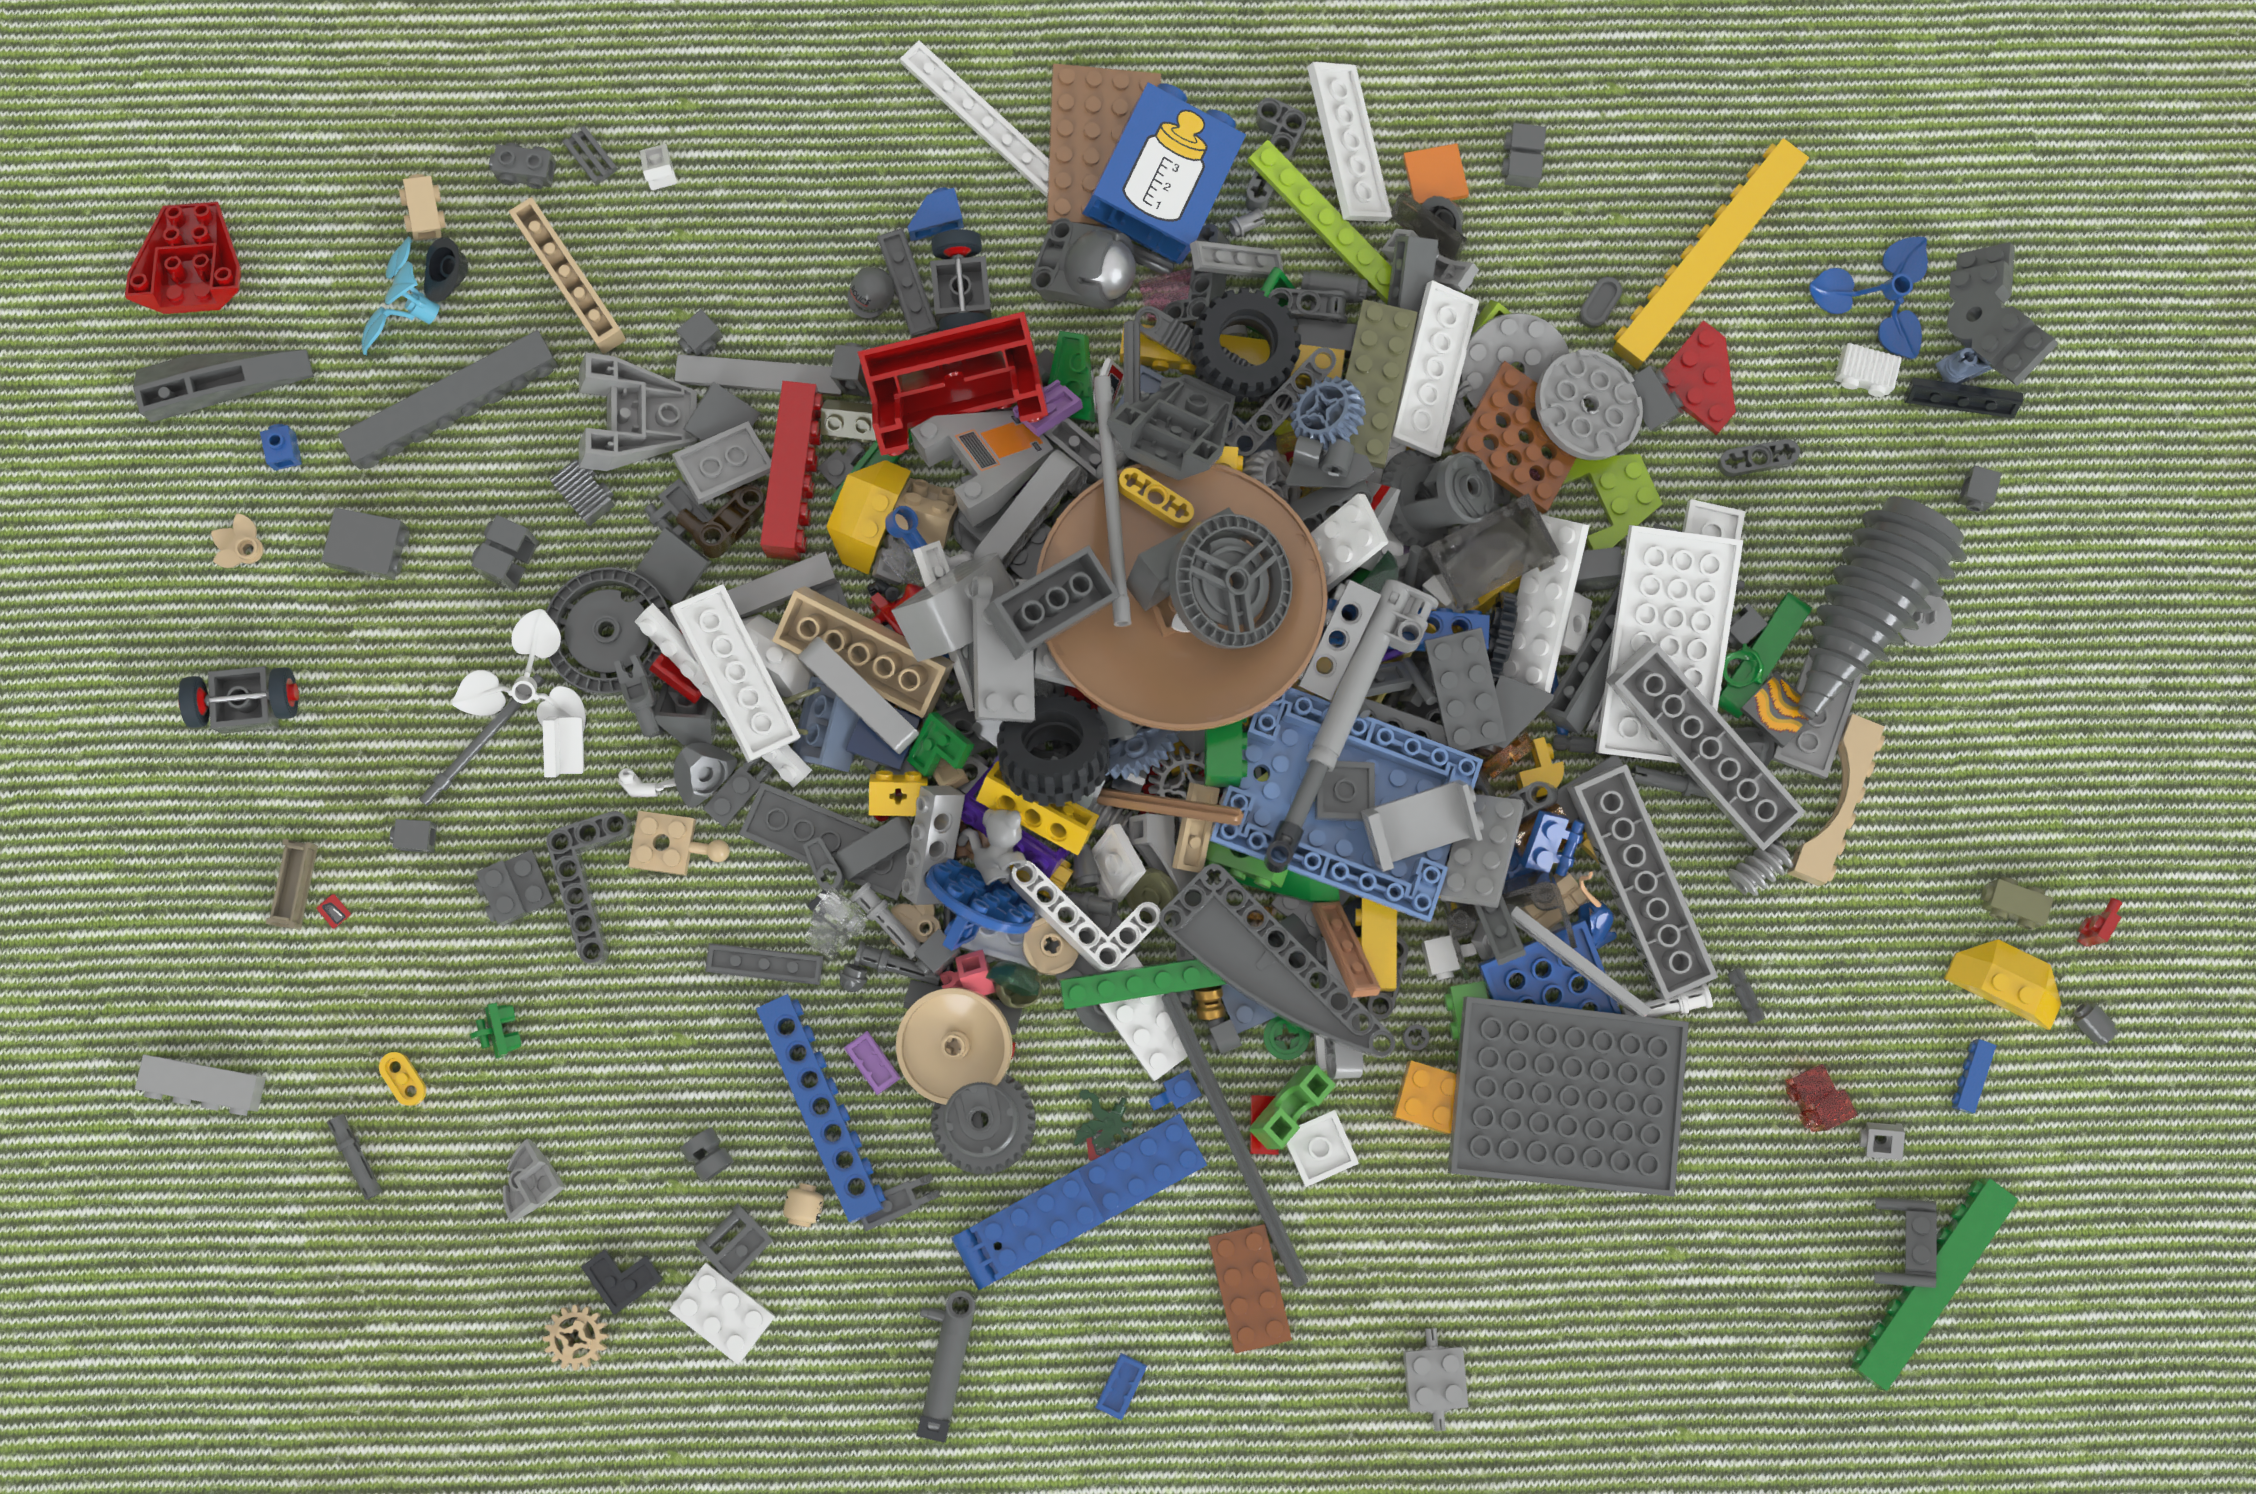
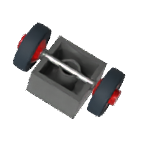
M966 229L948 230L936 234L931 242L932 252L935 257L944 259L930 261L937 325H939V331L992 319L986 256L973 257L982 250L980 234Z
M266 666L208 672L209 695L206 684L200 676L185 677L179 685V708L182 719L189 728L206 726L210 716L211 729L221 734L279 728L278 719L293 718L298 710L299 689L294 674L288 667L271 670Z

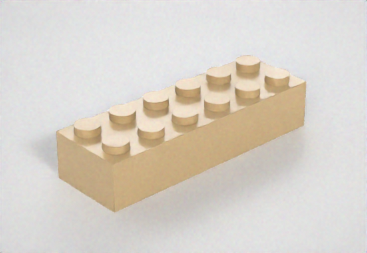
M806 586L793 591L772 639L778 645L799 655L817 636L820 637L884 699L921 718H925L930 712H933L955 662L941 655L917 662L904 636Z

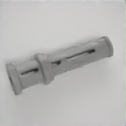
M867 882L850 898L851 902H856L867 913L866 918L868 920H875L911 960L915 957L914 952L921 944L887 908L889 906L888 902L885 899L881 900L870 888L871 884Z

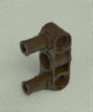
M744 484L726 492L731 497V500L724 504L708 522H702L687 508L680 511L676 517V522L693 535V540L701 547V551L708 558H718L736 541L740 540L764 514V496L759 488ZM755 501L757 504L748 506L745 503ZM711 538H715V539H718V540H719V541L716 542V543H708V542H706L707 540H709V539H711Z

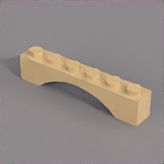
M1855 714L1848 716L1837 748L1842 770L1841 792L1837 806L1822 830L1809 841L1796 848L1792 859L1794 867L1789 868L1787 874L1816 886L1824 885L1827 881L1831 882L1837 869V866L1834 865L1837 855L1840 856L1845 848L1846 840L1843 838L1846 830H1850L1855 821L1856 814L1853 811L1856 803L1859 804L1864 797L1866 788L1862 786L1865 778H1869L1874 770L1875 762L1872 760L1875 751L1879 752L1884 743L1885 736L1882 733L1885 726Z

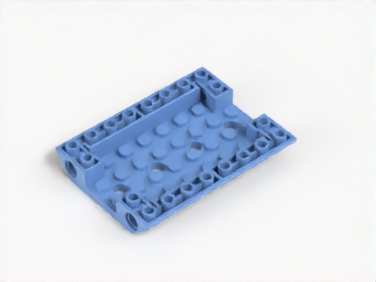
M1290 687L1269 706L1249 717L1244 731L1247 732V750H1242V760H1247L1248 762L1247 777H1242L1240 787L1230 785L1225 787L1219 805L1240 808L1244 812V818L1240 825L1213 822L1209 841L1264 861L1265 853L1279 822L1285 819L1309 766V763L1306 761L1310 749H1312V744L1331 702ZM1358 714L1337 761L1375 763V806L1458 779L1467 783L1468 786L1471 785L1474 790L1483 759L1369 716L1360 718ZM1254 768H1265L1268 772V779L1263 782L1255 779L1253 775ZM1313 802L1302 827L1304 834L1287 870L1426 922H1431L1448 867L1444 865L1452 843L1393 862V869L1383 872L1375 865L1364 822L1315 820V802ZM1281 851L1271 853V858L1275 862L1283 863L1286 861V856Z

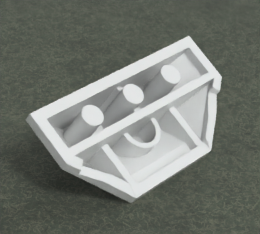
M760 614L741 619L778 693L787 698L806 691L811 676L814 677V674L799 660L798 654L772 641L779 625ZM805 698L794 702L800 705Z

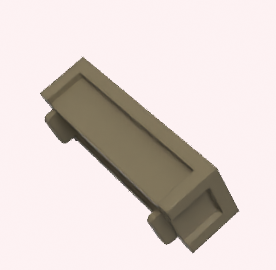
M283 839L282 844L285 847L270 918L266 919V924L301 930L318 846L309 842L300 843Z

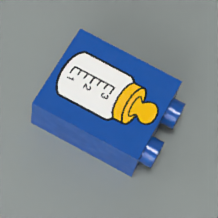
M1148 82L1138 98L1082 214L1108 228L1121 231L1131 240L1180 265L1191 250L1190 244L1197 240L1246 134L1235 129L1236 123L1228 114L1214 109L1207 110L1205 113L1186 103L1187 96L1179 88L1166 83H1161L1156 87Z

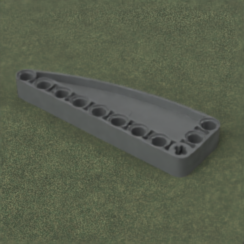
M1210 864L1202 869L1161 911L1159 916L1161 927L1178 945L1226 984L1268 1011L1319 1037L1376 1058H1386L1394 1050L1395 1039L1393 1035L1355 997L1351 998L1349 991L1220 865ZM1212 873L1215 875L1219 873L1220 883L1218 885L1214 882L1212 885L1208 884V874ZM1196 892L1202 897L1200 904L1189 906L1185 902V898L1189 893ZM1232 892H1237L1242 895L1243 901L1238 906H1231L1226 901L1227 896ZM1169 913H1177L1181 917V922L1175 927H1169L1165 924V917ZM1251 913L1261 914L1264 922L1258 927L1249 925L1247 917ZM1273 933H1279L1284 937L1285 942L1280 947H1272L1268 943V937ZM1296 953L1303 955L1306 961L1304 966L1301 968L1292 967L1289 964L1291 955ZM1321 974L1324 976L1327 982L1325 987L1322 989L1313 988L1309 981L1313 975ZM1335 995L1344 996L1348 1003L1346 1008L1342 1010L1333 1008L1331 1005L1332 997ZM1355 1016H1364L1368 1020V1028L1363 1031L1354 1029L1352 1019ZM1383 1036L1388 1039L1390 1046L1387 1051L1379 1052L1374 1048L1373 1040L1376 1037Z

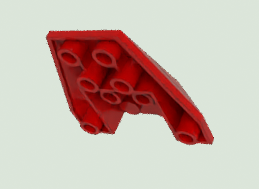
M218 202L162 206L127 273L125 290L127 300L162 314L220 310L239 291L241 267Z

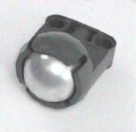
M1066 218L1057 219L1052 223L1043 241L1031 276V285L1047 302L1060 301L1101 310L1114 308L1115 305L1120 304L1125 299L1135 278L1134 246L1130 238L1117 229L1075 223Z

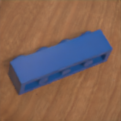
M1981 1039L1973 1040L1968 1047V1052L1970 1053L1968 1059L1966 1058L1963 1063L1964 1071L1957 1082L1959 1087L1957 1093L1955 1092L1952 1097V1108L1968 1114L1975 1113L1997 1045Z

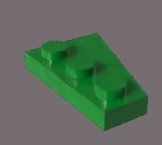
M1059 331L1048 385L1059 380L1062 386H1066L1081 399L1083 408L1068 418L1095 422L1089 336Z

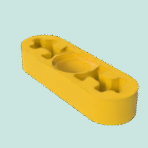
M1127 468L1121 472L1118 479V489L1122 495L1175 528H1184L1190 523L1194 515V508L1189 501L1136 468ZM1131 478H1134L1136 480L1135 485L1133 484L1131 487H1128L1126 485L1127 480L1129 481ZM1146 485L1147 487L1143 495L1141 496L1139 494L1140 490H1142L1143 486ZM1150 492L1160 493L1163 497V502L1161 504L1151 503L1148 499V494ZM1170 500L1172 503L1169 506L1168 510L1165 511L1164 508ZM1180 508L1185 511L1184 516L1182 515L1180 518H1177L1175 516L1176 511H1179Z

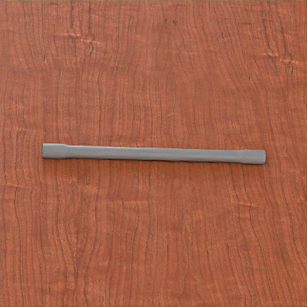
M1101 375L1093 379L1094 393L1098 412L1111 580L1120 593V596L1112 602L1114 626L1123 627L1131 624L1130 601L1127 595L1114 434L1107 425V420L1112 415L1111 378Z

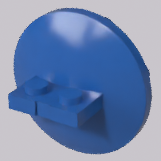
M947 859L946 863L933 865L926 876V883L930 891L943 905L957 915L955 920H951L944 932L947 936L942 945L951 951L974 940L980 927L996 932L1022 934L1028 932L1035 921V910L1009 883L1004 884L997 879L990 883V885H986L978 870L964 866L956 860Z

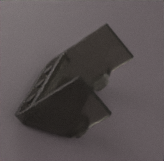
M1538 870L1505 880L1502 896L1506 905H1515L1523 908L1534 904L1536 908L1542 911L1558 908L1572 949L1577 948L1565 904L1553 874ZM1446 901L1444 914L1458 963L1466 981L1470 979V975L1458 938L1472 933L1480 918L1473 904Z

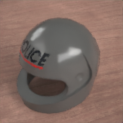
M866 267L860 269L853 278L848 291V304L851 310L857 316L864 319H873L882 315L893 301L894 282L891 276L881 268ZM856 304H857L859 307L863 308V309H867V310L878 309V310L875 311V312H865V311H862L861 309H859V308L856 306Z

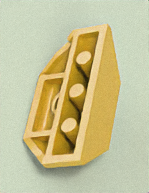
M884 460L847 475L826 526L842 564L869 575L887 532L885 519L895 509V504L902 494L912 471Z
M1999 939L1955 953L1944 977L1945 980L2047 1030L2051 1029L2061 1007V1000L2051 965Z

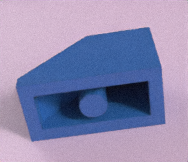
M943 187L934 190L931 194H927L908 225L911 241L935 236L948 230L964 228L955 189Z

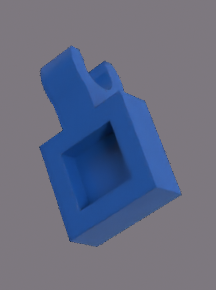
M1187 1070L1162 1083L1166 1091L1150 1099L1149 1103L1153 1111L1170 1102L1177 1109L1202 1095L1191 1073Z

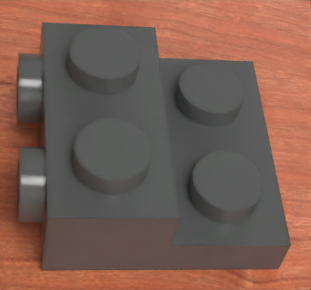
M529 850L507 861L501 860L476 872L478 879L474 880L475 887L480 896L486 895L489 905L485 906L486 913L490 921H497L498 925L505 926L556 903L533 850Z

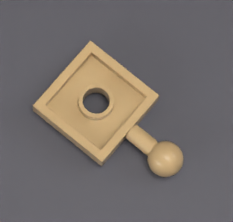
M638 811L628 867L687 876L691 853L708 855L709 859L714 862H723L728 858L730 849L723 840H714L710 844L693 842L696 819ZM660 836H667L670 840L668 848L664 851H658L655 846L656 840Z

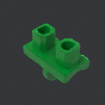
M497 1003L488 1004L484 1008L488 1028L486 1029L484 1019L476 1020L478 1031L470 1033L471 1040L480 1039L481 1047L485 1049L490 1047L488 1037L491 1036L495 1059L503 1058L508 1052L522 1046L519 1032L503 1034L501 1025L515 1021L513 1005L497 1006Z

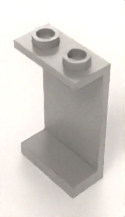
M1458 779L1362 810L1361 815L1376 867L1384 872L1394 868L1393 862L1468 837L1476 841L1482 840L1480 830H1483L1484 827L1479 813H1475L1473 803L1476 802V796L1472 786H1468L1467 783Z

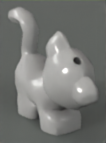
M988 809L985 811L983 825L986 827L987 838L990 843L989 847L983 848L978 832L970 828L963 830L957 838L959 846H965L969 840L974 854L973 862L981 873L986 885H990V883L997 879L1002 883L1008 882L1011 879L1012 872L1008 866L1013 864L1015 868L1020 869L1026 864L1024 854L1019 851L1014 852L1013 847L1022 838L1021 816L1017 810L998 809L994 811Z

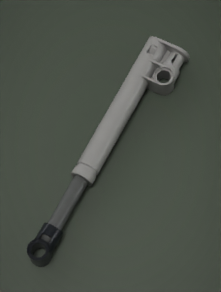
M1390 579L1385 581L1380 592L1381 597L1340 681L1312 744V749H1310L1306 761L1309 763V766L1285 819L1279 822L1265 853L1264 864L1271 872L1281 873L1289 867L1304 834L1303 824L1327 772L1334 770L1337 758H1339L1388 646L1405 653H1410L1417 649L1428 626L1427 619L1432 609H1436L1439 605V602L1433 596L1396 580ZM1419 608H1422L1421 613L1418 614ZM1406 631L1413 633L1415 640L1408 641L1404 639L1402 633ZM1281 851L1286 856V861L1283 863L1275 862L1271 858V853Z

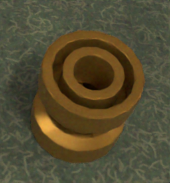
M1221 985L1194 989L1195 999L1198 1000L1196 1008L1198 1019L1212 1020L1225 1016V1008L1221 1003L1223 996Z

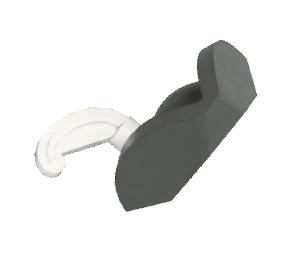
M700 742L691 743L681 750L675 760L674 779L656 784L655 790L661 791L666 787L676 786L684 803L688 807L694 808L706 800L728 779L737 766V759L714 745Z

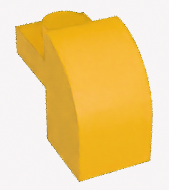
M1545 737L1533 739L1529 746L1536 768L1519 772L1515 776L1518 790L1537 781L1549 783L1557 788L1564 775V763L1562 761L1552 764L1551 760L1554 759L1553 749L1550 743L1546 744ZM1545 787L1537 792V800L1548 796Z

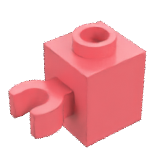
M983 949L956 957L958 972L946 971L940 974L942 983L945 984L942 985V989L952 987L965 988L976 991L984 996L995 992L992 971Z

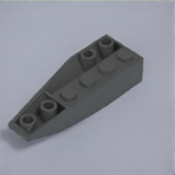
M306 349L190 354L137 369L133 389L139 413L152 423L314 377Z

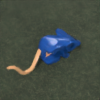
M1590 871L1589 875L1579 878V887L1591 902L1579 906L1578 918L1579 920L1583 919L1586 921L1595 947L1598 950L1606 943L1616 939L1617 934L1616 932H1610L1614 921V915L1610 908L1591 895L1584 885L1585 880L1592 878L1593 872Z

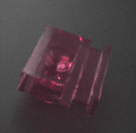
M1192 268L1138 281L1144 306H1152L1163 312L1165 306L1170 302L1188 299ZM1147 313L1149 322L1156 320L1153 314Z

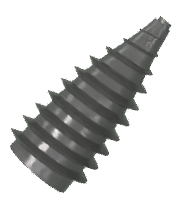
M1891 496L1886 500L1881 510H1870L1863 514L1862 521L1865 528L1856 529L1852 533L1855 546L1847 547L1842 552L1846 565L1837 566L1833 570V576L1838 584L1828 585L1824 590L1825 596L1831 605H1821L1817 608V614L1825 625L1814 626L1811 630L1814 639L1818 643V647L1809 650V656L1813 663L1811 670L1806 673L1808 679L1798 703L1800 707L1798 709L1799 714L1813 720L1815 716L1818 717L1832 700L1834 701V698L1844 688H1852L1850 682L1859 674L1871 676V672L1867 667L1875 659L1889 662V658L1883 649L1889 644L1900 647L1905 645L1898 634L1903 628L1909 630L1919 629L1912 615L1915 612L1924 614L1932 612L1931 607L1924 600L1927 595L1935 597L1944 595V591L1937 583L1938 579L1953 580L1956 575L1948 564L1950 561L1965 562L1967 556L1960 548L1964 541L1962 532L1956 525L1937 511L1908 498Z

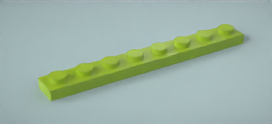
M1269 140L1264 142L1248 158L1247 162L1361 279L1368 280V286L1371 289H1375L1377 295L1387 305L1392 271L1391 265L1347 220H1343V216Z

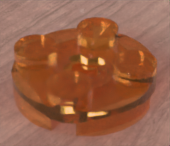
M1527 732L1483 764L1481 768L1487 776L1490 775L1494 779L1512 765L1511 758L1516 762L1534 748L1532 745L1533 740Z

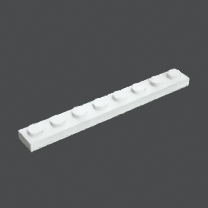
M918 41L900 58L901 64L1047 197L1049 159L922 42Z
M652 603L635 620V623L660 648L661 652L671 659L680 669L681 673L693 682L701 694L715 705L724 717L684 635ZM789 745L762 756L764 760L768 761L779 772L781 778L793 788L812 771Z

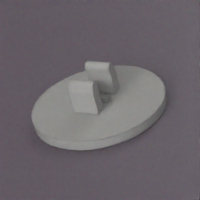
M1927 595L1924 600L1931 607L1932 612L1929 614L1915 612L1912 615L1919 629L1909 630L1903 628L1899 633L1906 641L1916 646L1927 647L1939 643L1948 635L1952 625V615L1947 603L1941 597Z

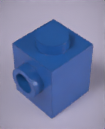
M275 424L268 427V430L260 432L266 464L273 470L277 471L302 464L296 433L288 425Z

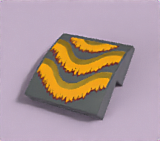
M1777 671L1740 709L1742 713L1781 748L1785 747L1810 720L1798 713L1800 708L1798 703L1802 694Z

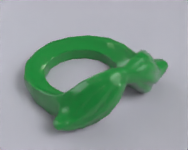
M1744 643L1741 650L1726 655L1723 678L1726 682L1738 688L1745 687L1754 682L1762 684L1764 665L1755 650L1749 648ZM1731 660H1755L1757 662V665L1752 668V672L1742 681L1733 680L1727 674V665Z

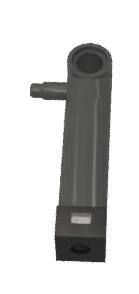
M958 1290L953 1292L946 1301L945 1311L934 1308H921V1317L942 1322L916 1437L944 1443L947 1441L976 1309L975 1297L969 1291ZM957 1297H964L968 1300L969 1309L966 1313H958L954 1310L953 1302Z

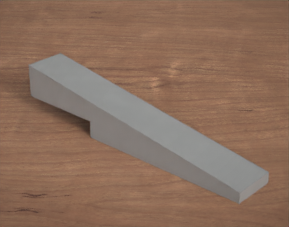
M825 551L730 589L727 592L740 618L744 619L785 604L784 601L789 600L793 591L806 586L814 591L837 583ZM671 613L673 625L678 630H680L673 614Z

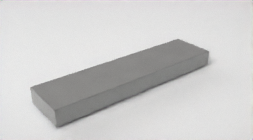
M1198 240L1190 244L1194 271L1267 278L1273 267L1283 271L1280 250Z

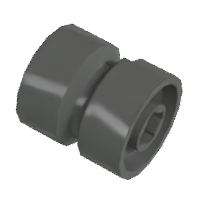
M712 1127L699 1133L680 1147L688 1162L695 1163L693 1170L702 1183L713 1178L734 1162L727 1149L719 1147L721 1140Z

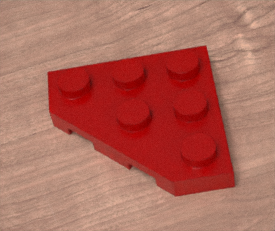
M1703 320L1665 366L1663 371L1669 379V382L1666 383L1671 393L1675 391L1684 404L1681 406V409L1717 436L1735 414L1736 410L1726 338Z

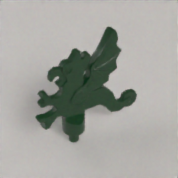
M1086 1089L1081 1090L1079 1093L1080 1098L1083 1100L1091 1098L1092 1113L1098 1120H1090L1088 1123L1082 1124L1081 1129L1076 1131L1077 1138L1074 1140V1145L1077 1146L1087 1138L1096 1136L1099 1130H1102L1100 1136L1092 1140V1144H1097L1096 1150L1101 1147L1115 1149L1116 1145H1111V1141H1115L1113 1138L1115 1134L1121 1135V1141L1125 1142L1124 1139L1128 1135L1122 1132V1127H1128L1133 1130L1131 1125L1134 1123L1133 1121L1124 1123L1121 1119L1126 1110L1124 1105L1127 1099L1122 1097L1119 1104L1115 1103L1112 1111L1109 1113L1101 1109L1097 1095L1090 1093Z

